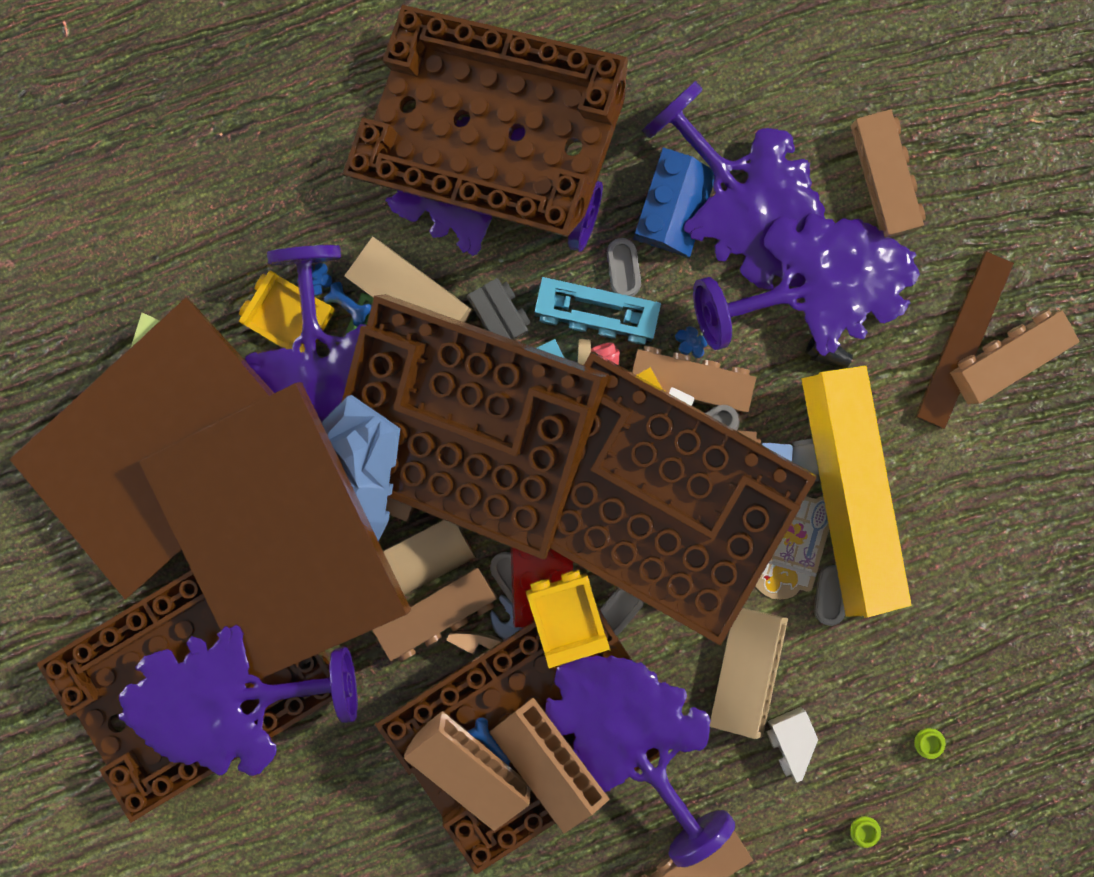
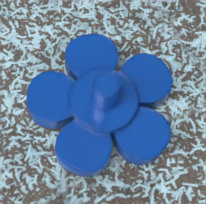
M321 262L315 265V270L311 265L314 296L322 293L321 286L328 288L332 284V277L326 274L328 268Z
M688 326L685 331L679 330L675 334V338L681 343L679 350L682 354L688 355L691 352L695 358H700L704 355L703 348L707 346V341L702 335L697 337L698 331L694 327Z

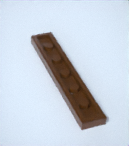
M987 251L983 253L915 418L945 429L960 394V390L950 372L959 367L957 363L970 355L976 356L1014 265L1013 262Z

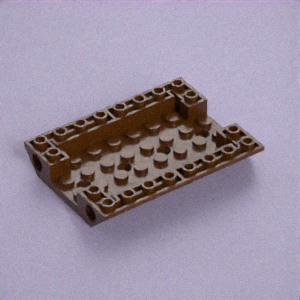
M402 5L382 60L391 71L373 120L362 117L342 174L353 179L568 237L585 217L625 100L628 58ZM416 101V107L412 112H403L404 105L407 102ZM469 114V123L464 127H457L458 118L461 115ZM518 128H524L525 136L523 139L512 141L511 135L513 131ZM572 143H582V150L579 154L575 156L567 154V149Z
M192 570L37 663L67 717L76 713L105 762L106 766L99 771L130 823L214 773L208 767L200 766L198 761L191 765H185L182 762H170L167 757H162L152 747L145 745V740L138 736L133 728L126 725L124 730L119 731L114 729L111 723L112 717L115 714H121L123 711L119 701L120 693L127 685L138 684L146 678L141 671L135 669V666L138 665L144 656L167 649L173 652L179 664L184 662L185 657L190 653L186 643L191 636L205 641L207 650L212 648L220 639L217 633L221 632ZM325 651L260 680L267 685H278L330 678V659ZM247 683L245 684V685H246V688H253V687H254V684H252V683H250V684H248V685H247ZM324 693L307 697L282 699L268 705L263 716V730L272 738L333 701L332 694ZM259 699L242 702L240 705L242 712L247 715L253 712L259 704Z
M597 606L610 650L591 656L608 658L612 655L617 658L632 660ZM535 621L375 723V726L408 775L412 773L415 775L441 814L443 827L476 875L550 828L556 822L531 790L529 806L493 831L406 761L404 755L416 734L442 711L466 731L475 727L477 718H486L490 732L532 698L536 700L544 712L546 711V699L562 700L561 689L555 684L556 668L560 665L552 668L548 667ZM575 734L563 735V738L574 750ZM652 748L647 750L646 756L649 762L660 757L658 749ZM510 762V763H509V767L512 768L516 773L519 774V772L516 770V768H515V767L513 766V764ZM639 767L634 768L636 772L640 770Z

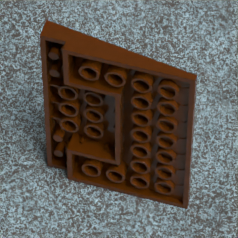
M381 294L374 295L367 325L360 328L342 401L347 396L353 395L400 428L396 466L391 468L389 483L393 484L392 494L388 495L389 498L544 560L550 549L610 374L390 295Z
M186 297L9 460L126 600L182 551L139 461L274 394V392L192 301Z
M591 352L584 365L610 375L550 549L721 646L800 510L802 502L817 477L810 471L596 352Z
M302 382L294 383L139 461L220 630L222 631L225 626L231 628L234 625H238L244 633L242 640L249 663V675L262 679L403 617L411 611Z

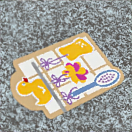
M805 497L800 510L758 580L756 588L771 599H788L794 597L799 590L808 592L813 589L829 532L824 497H818L817 499Z

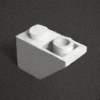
M799 707L769 720L768 723L771 730L766 731L773 748L779 747L783 758L779 759V763L786 777L791 775L796 782L803 780L818 741L806 711Z

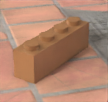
M892 109L857 118L852 123L851 130L879 230L884 231L885 238L917 231L924 226L925 210L921 203L918 204L916 198L917 182L914 175L909 173L907 166L909 154L907 148L901 145L899 138L901 126L898 118L893 116Z
M1049 309L1043 310L1032 317L1033 322L1027 326L1021 324L1007 332L1009 337L1001 342L998 339L982 347L983 353L976 357L970 355L957 363L959 367L950 372L966 403H982L1079 343L1080 341L1063 310L1050 312Z
M644 346L643 350L638 349L636 351L632 373L637 375L651 367L661 387L669 393L671 387L694 397L693 402L713 407L728 405L734 408L736 412L743 414L749 412L756 381L755 376L749 375L750 370L732 367V370L729 371L721 369L720 363L710 360H703L702 364L691 362V356L680 353H673V357L661 355V349Z
M479 566L410 607L411 611L407 615L375 628L373 632L390 662L396 658L402 662L416 653L414 648L424 642L426 646H429L442 638L440 632L451 627L452 631H455L467 624V616L476 611L480 616L494 608L495 606L492 602L497 599V595Z
M734 830L730 838L720 849L695 865L685 868L677 867L669 857L658 864L656 867L657 871L649 876L643 874L639 877H729L752 862L753 859Z

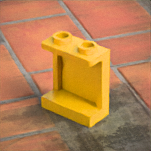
M269 270L267 275L262 274L254 288L257 291L252 300H246L241 307L239 322L280 347L292 349L295 339L301 335L303 325L299 287ZM315 297L317 321L321 330L324 331L336 310ZM301 343L300 352L302 353L305 351V346Z
M579 570L561 575L562 580L550 583L549 579L531 584V590L526 591L549 668L610 650L588 575L586 573L580 574Z

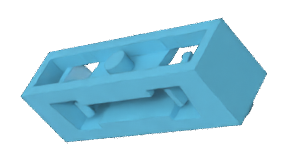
M542 277L534 313L535 316L540 317L539 322L557 325V322L560 321L569 323V328L572 330L586 332L587 328L599 330L598 335L616 338V335L619 334L628 336V342L645 345L646 341H652L654 338L661 303ZM555 292L575 296V301L621 311L623 307L643 312L638 313L629 309L626 310L623 322L637 324V327L620 324L618 319L572 310L571 313L554 309V306L568 310L571 297L556 295Z

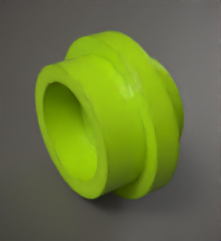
M925 728L917 733L914 746L922 757L935 759L944 752L946 742L941 732L934 728Z
M861 816L851 824L850 836L858 846L869 848L879 841L881 828L873 818Z

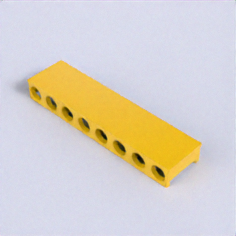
M867 366L820 372L818 375L801 378L846 617L864 616V618L912 606Z

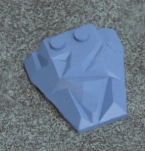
M350 395L322 422V425L379 541L389 521L390 512L386 511L387 497L392 494L393 484L389 483L391 468L396 466L400 428L353 395Z

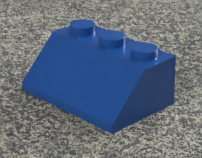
M663 147L633 240L690 258L696 239H691V234L684 231V225L687 219L692 218L710 197L715 179L712 169L692 156Z

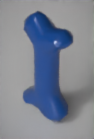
M333 282L330 286V292L324 296L325 303H338L350 313L354 326L358 327L360 324H365V317L370 313L371 305L356 304L343 292V284L341 282Z
M477 718L475 727L467 732L475 739L480 740L493 754L509 766L510 760L489 733L488 720L486 718Z

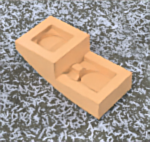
M471 631L450 632L446 641L471 654H474L478 644L491 649L504 641L492 635Z

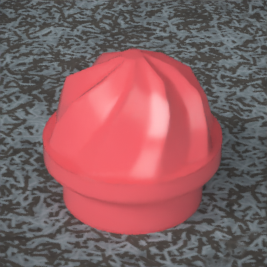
M613 342L603 343L591 348V352H596L618 365L620 352L619 349H615Z

